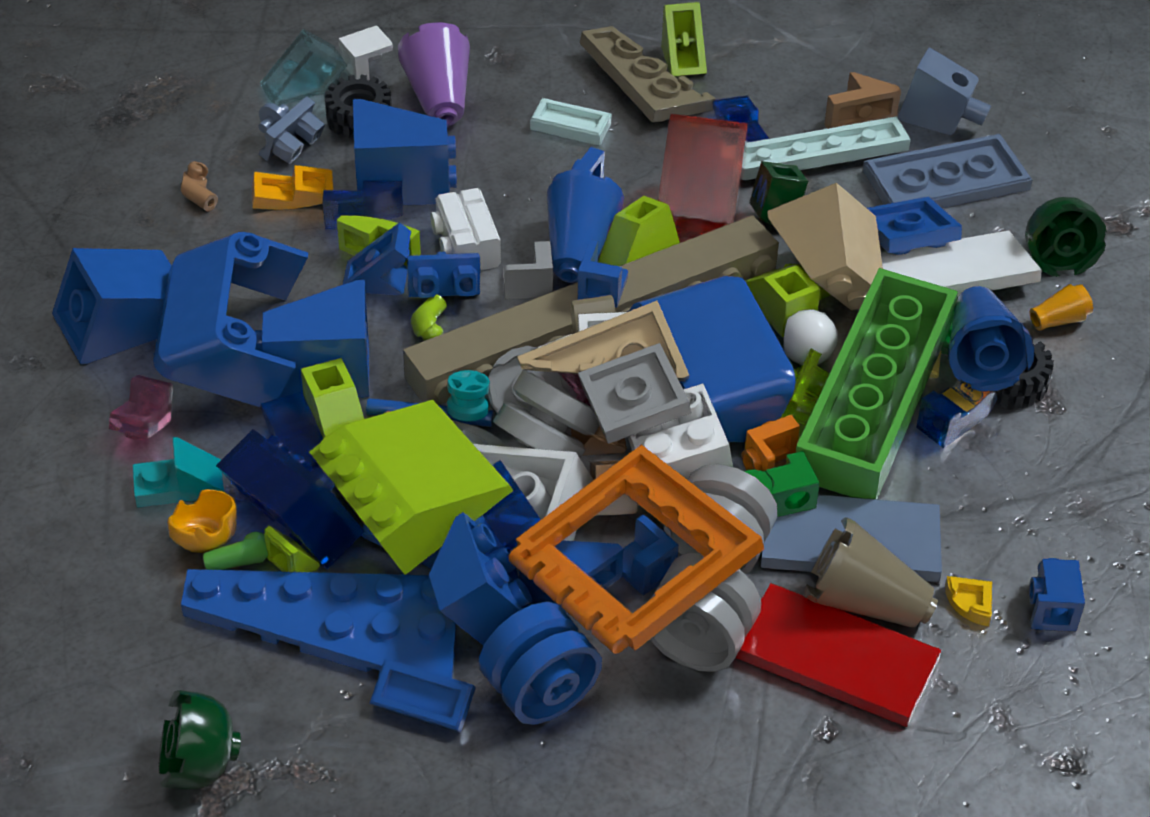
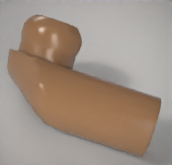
M193 161L189 163L187 171L183 173L180 190L188 200L205 211H211L218 203V196L206 188L207 179L205 177L208 174V168L203 163Z

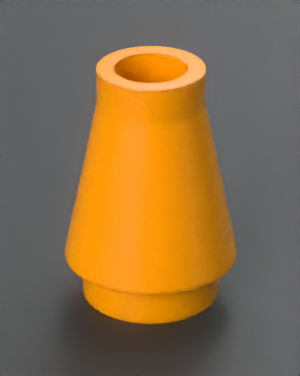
M1068 284L1040 305L1031 308L1029 315L1034 327L1041 331L1050 327L1085 321L1087 316L1093 313V302L1083 285L1073 286Z

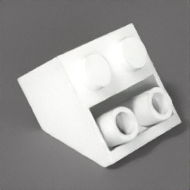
M704 384L684 389L690 403L691 414L628 436L632 451L642 444L687 480L691 472L702 466L721 464L733 467L728 440Z

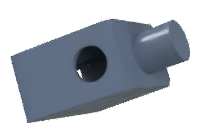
M928 47L916 69L897 118L902 122L952 135L958 128L962 118L982 126L991 105L972 97L979 81L975 74Z

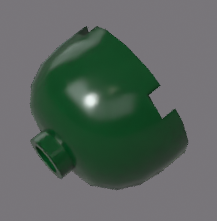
M1058 197L1048 200L1036 208L1027 222L1025 239L1029 255L1043 272L1054 277L1060 276L1057 271L1074 270V275H1077L1095 265L1102 256L1106 247L1104 238L1105 231L1107 232L1103 220L1088 203L1074 197Z
M176 690L168 705L169 707H177L175 719L164 720L158 768L159 774L169 772V775L160 782L161 787L174 789H201L213 784L223 775L228 761H236L238 759L241 733L233 731L231 715L224 704L214 697L198 692Z

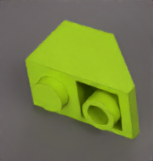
M642 196L615 214L598 262L621 266L679 244L680 241L669 204Z
M798 264L773 269L745 280L765 318L782 338L785 335L787 319L802 310L813 309L818 311L821 289Z
M342 358L301 369L304 404L321 441L343 425L364 419L356 387Z

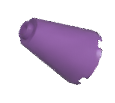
M442 22L426 23L418 26L419 32L410 37L408 32L402 37L398 44V58L425 114L447 120L448 127L458 122L464 115L470 55L469 39L466 34L465 36L461 34L459 28L453 24Z

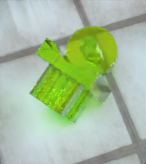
M812 348L808 351L802 366L794 369L795 390L781 416L783 418L792 415L797 422L806 426L817 403V400L806 395L805 392L819 398L830 374L817 366L822 354Z

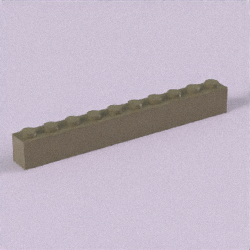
M752 215L621 265L620 267L628 270V279L615 311L616 313L627 312L637 302L718 277L734 276L748 280L776 269L779 242ZM578 282L403 349L405 380L421 402L434 400L437 405L447 403L448 398L451 396L447 389V380L453 373L472 370L481 372L489 378L492 367L498 358L511 349L524 346L539 347L572 334L571 301L578 300Z

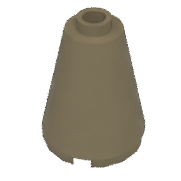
M844 517L841 522L845 530L842 532L835 528L829 536L811 573L819 576L815 588L806 584L804 597L813 603L911 628L916 627L919 622L926 624L932 617L938 600L933 598L934 587L857 522Z

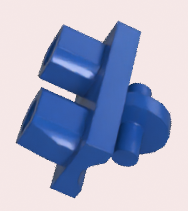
M437 251L436 255L407 256L409 298H433L436 294L440 296H474L480 294L479 253L446 254L445 251Z

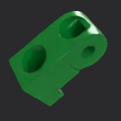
M803 451L786 455V465L767 469L766 471L755 469L744 471L756 477L769 489L777 503V517L817 508L819 481Z

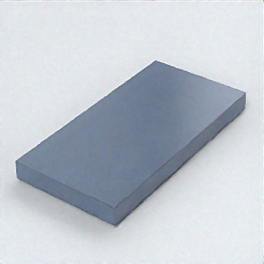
M1001 134L864 161L863 165L864 174L884 205L930 197L941 208L1028 191L1031 190L1033 181Z
M818 495L817 508L777 517L770 534L764 542V550L761 551V568L811 572L835 528L842 532L845 530L841 520L847 517L857 522L925 581L940 582L942 574L940 505Z

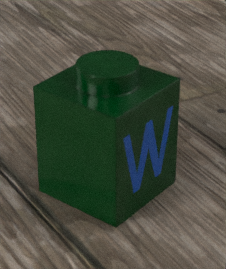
M761 161L749 203L760 220L773 225L768 218V211L803 197L808 180L796 165Z

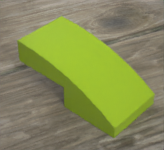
M340 216L337 219L339 249L355 256L398 223L366 216ZM404 225L411 230L408 247L410 250L409 256L421 255L420 231Z

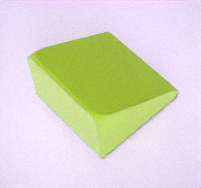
M271 526L264 529L265 543L268 551L267 558L282 572H313L320 567V563L293 539Z

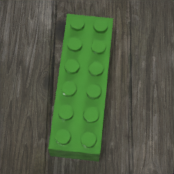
M882 268L878 269L796 446V452H804L819 481V487L852 498L878 499L952 325L958 291Z

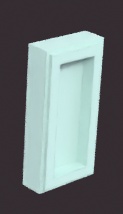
M542 98L530 119V130L600 146L611 125L612 114Z

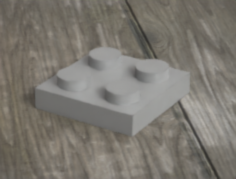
M660 343L578 373L581 385L608 444L692 413L689 400Z

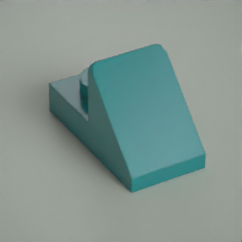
M173 437L174 459L133 464L134 495L137 508L178 503L180 500L184 502L196 501L200 492L206 489L224 491L221 459L178 437Z

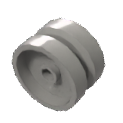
M523 369L513 386V390L518 397L533 405L532 409L528 411L513 402L503 403L493 422L515 436L516 441L528 448L576 452L581 459L586 450L583 443L565 431L569 426L584 435H594L600 425L592 407Z
M721 464L702 466L691 472L688 481L760 535L764 545L777 519V503L769 489L756 477L738 468ZM664 525V532L679 545L678 557L687 553H699ZM760 553L740 568L744 574L751 572Z
M687 553L675 558L657 590L689 565L694 566L704 556L700 553ZM739 569L652 637L650 641L664 655L680 665L698 671L710 672L728 668L737 656L745 641V636L751 630L761 612V597L754 583Z

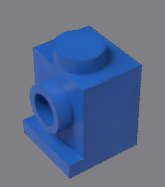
M1042 559L1037 566L1038 576L1031 577L1029 584V600L1031 604H1035L1030 621L1031 630L1077 632L1085 606L1079 560Z

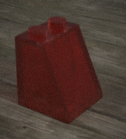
M670 114L658 201L669 204L679 239L683 237L694 238L736 222L746 165L748 123Z

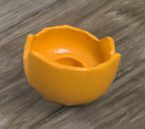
M206 489L200 492L194 504L187 505L183 500H180L173 515L167 519L169 537L177 545L195 553H205L223 547L230 542L235 534L237 523L235 499L224 491Z

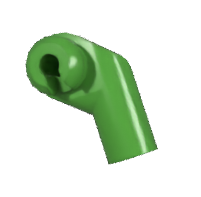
M251 532L242 541L205 552L203 559L206 569L226 570L238 566L262 563L268 557L265 535L261 532Z

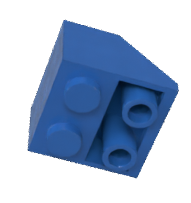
M463 512L455 517L429 573V578L439 610L484 646L487 639L500 624L514 613L529 606L528 604L532 602V597L527 586L519 579L517 568L509 562L508 557L513 549L506 543L501 545L495 540L492 532L484 523L478 525Z

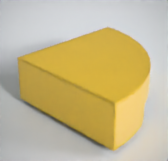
M947 576L945 593L954 610L971 622L989 627L992 617V581Z

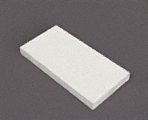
M1010 231L962 238V240L947 242L945 246L939 248L926 246L911 249L909 253L902 255L888 253L887 251L881 252L883 269L958 291L957 296L964 290L975 286L986 287L992 291L1041 281V268Z

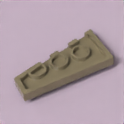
M613 26L582 31L580 38L581 46L652 123L713 110L715 97L708 92L702 95L693 90L694 83L684 76L678 77V79L667 72L668 65L659 58L655 59L644 56L643 47Z

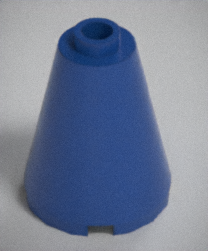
M568 170L559 173L553 178L552 184L547 189L548 227L553 273L562 281L568 283L578 282V270L590 240L598 241L599 257L614 216L623 209L625 198L622 189L612 179L605 176L603 182L592 178L593 172L588 170Z
M982 286L970 287L958 296L955 305L948 349V361L953 374L960 382L962 380L970 384L972 389L978 391H998L1013 386L1020 380L1019 375L1026 367L1029 370L1033 363L1035 348L1032 337L1026 327L990 289Z

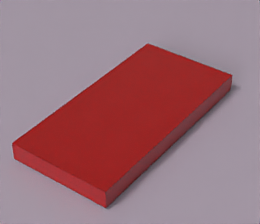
M770 583L761 599V612L753 627L745 636V641L735 658L907 727L937 666L942 650L837 608L813 603L801 594Z

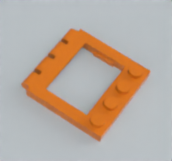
M641 444L517 537L516 542L518 546L511 551L508 559L528 579L533 580L534 584L553 601L562 605V608L586 630H591L592 635L612 653L618 654L628 646L636 651L763 551L764 545L760 535ZM623 494L629 496L704 556L694 566L689 565L654 593L655 596L634 613L555 547Z

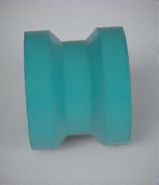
M472 370L458 371L450 375L447 380V389L451 394L447 400L448 414L462 421H476L484 418L489 411V402L485 397L490 390L489 378L481 372Z

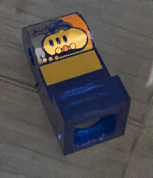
M958 380L953 387L947 388L940 394L932 391L922 398L916 428L944 449L988 416L995 406L997 395L993 391L972 389L970 384ZM941 419L944 421L942 431L933 425L935 420Z

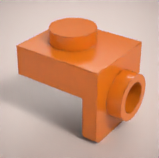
M792 415L775 421L765 422L761 426L746 431L745 449L742 451V461L746 470L766 471L767 469L774 468L775 462L786 459V455L796 453L800 425Z

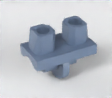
M306 96L290 111L285 104L278 106L274 103H267L259 110L261 123L258 125V128L261 132L265 133L266 145L259 151L258 155L266 161L277 155L291 164L298 158L304 146L301 141L295 138L297 134L310 144L317 141L322 135L325 124L312 114L315 102Z

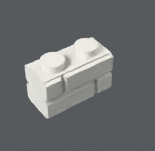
M474 188L462 190L460 194L451 192L438 195L436 198V211L430 213V219L434 235H442L440 237L441 251H445L446 254L479 253L480 270L497 268L501 264V240L481 190Z

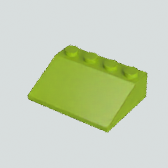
M434 400L345 424L333 434L326 436L320 444L309 451L404 575L442 547L456 516L464 512L475 521L514 491Z

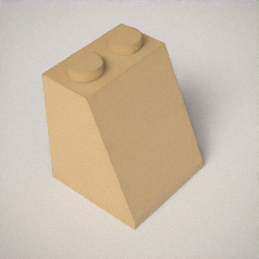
M838 183L769 210V220L811 280L851 311L860 309L878 269H883L876 216Z

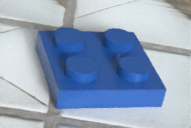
M930 197L867 208L876 216L879 244L888 253L902 255L909 253L911 249L926 246L939 248L945 246L947 242L962 240V225Z

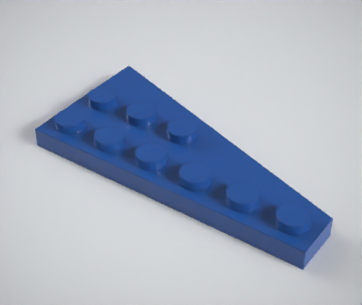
M187 569L181 601L184 617L230 631L239 628L260 634L261 640L276 645L279 640L300 646V652L364 672L372 669L380 671L386 658L453 678L457 624L439 610L429 575Z

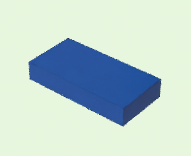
M385 658L369 704L461 733L476 687L473 684Z

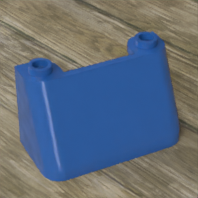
M722 276L632 305L629 311L658 300L690 375L688 380L679 382L683 390L704 384L728 442H745L747 430L761 426L765 422L781 418L795 390V372L743 278Z

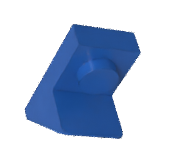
M399 222L349 259L345 269L343 284L355 280H365L366 294L402 295L405 290L408 273L407 267L403 264L410 253L408 247L411 230Z

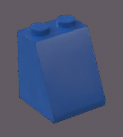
M353 99L354 154L358 208L436 204L438 195L450 193V188H457L456 165H449V159H456L455 135H447V120L363 99Z
M72 248L52 315L80 364H88L157 339L169 270L172 266L162 250Z
M355 280L263 312L262 330H255L257 338L255 350L296 362L295 370L278 401L304 400L301 369L342 358L356 387L358 398L369 397V333L365 280Z

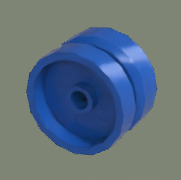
M542 602L532 604L514 613L495 629L485 642L480 653L479 670L495 690L502 694V699L521 723L536 725L551 721L566 713L585 697L596 683L602 670V656L583 633L578 632V627L559 604Z

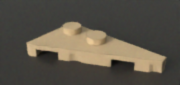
M658 300L517 356L522 370L578 374L581 371L660 343L678 380L685 381L690 376Z

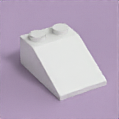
M473 444L514 490L482 515L501 542L514 548L518 546L516 542L517 537L593 481V478L576 452ZM577 530L563 541H574Z

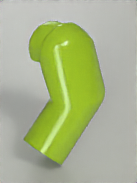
M436 294L435 297L428 298L412 314V329L417 337L421 336L424 341L443 334L441 326L435 323L437 321L436 318L447 308L445 300L440 295Z

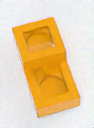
M294 165L292 176L254 172L252 208L273 210L296 209L319 205L333 199V174L331 169Z

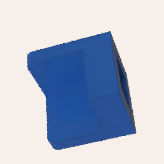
M590 240L578 270V300L612 295L615 308H617L628 279V270L620 266L599 263L598 241Z
M645 515L636 519L634 541L623 547L622 577L644 596L660 584L675 558L678 557L679 545Z

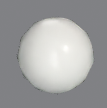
M813 309L802 310L787 319L784 335V352L794 363L803 366L820 365L831 357L838 342V333L833 322L825 313Z

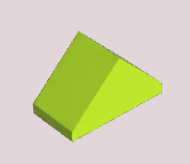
M700 2L669 4L663 7L661 48L669 73L674 77L707 74Z

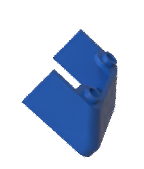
M238 232L177 255L168 275L153 359L156 370L169 380L272 411L295 370L296 362L255 350L257 338L251 326L240 319L226 315L230 286L232 283L286 301L308 259V252L257 236L253 233Z

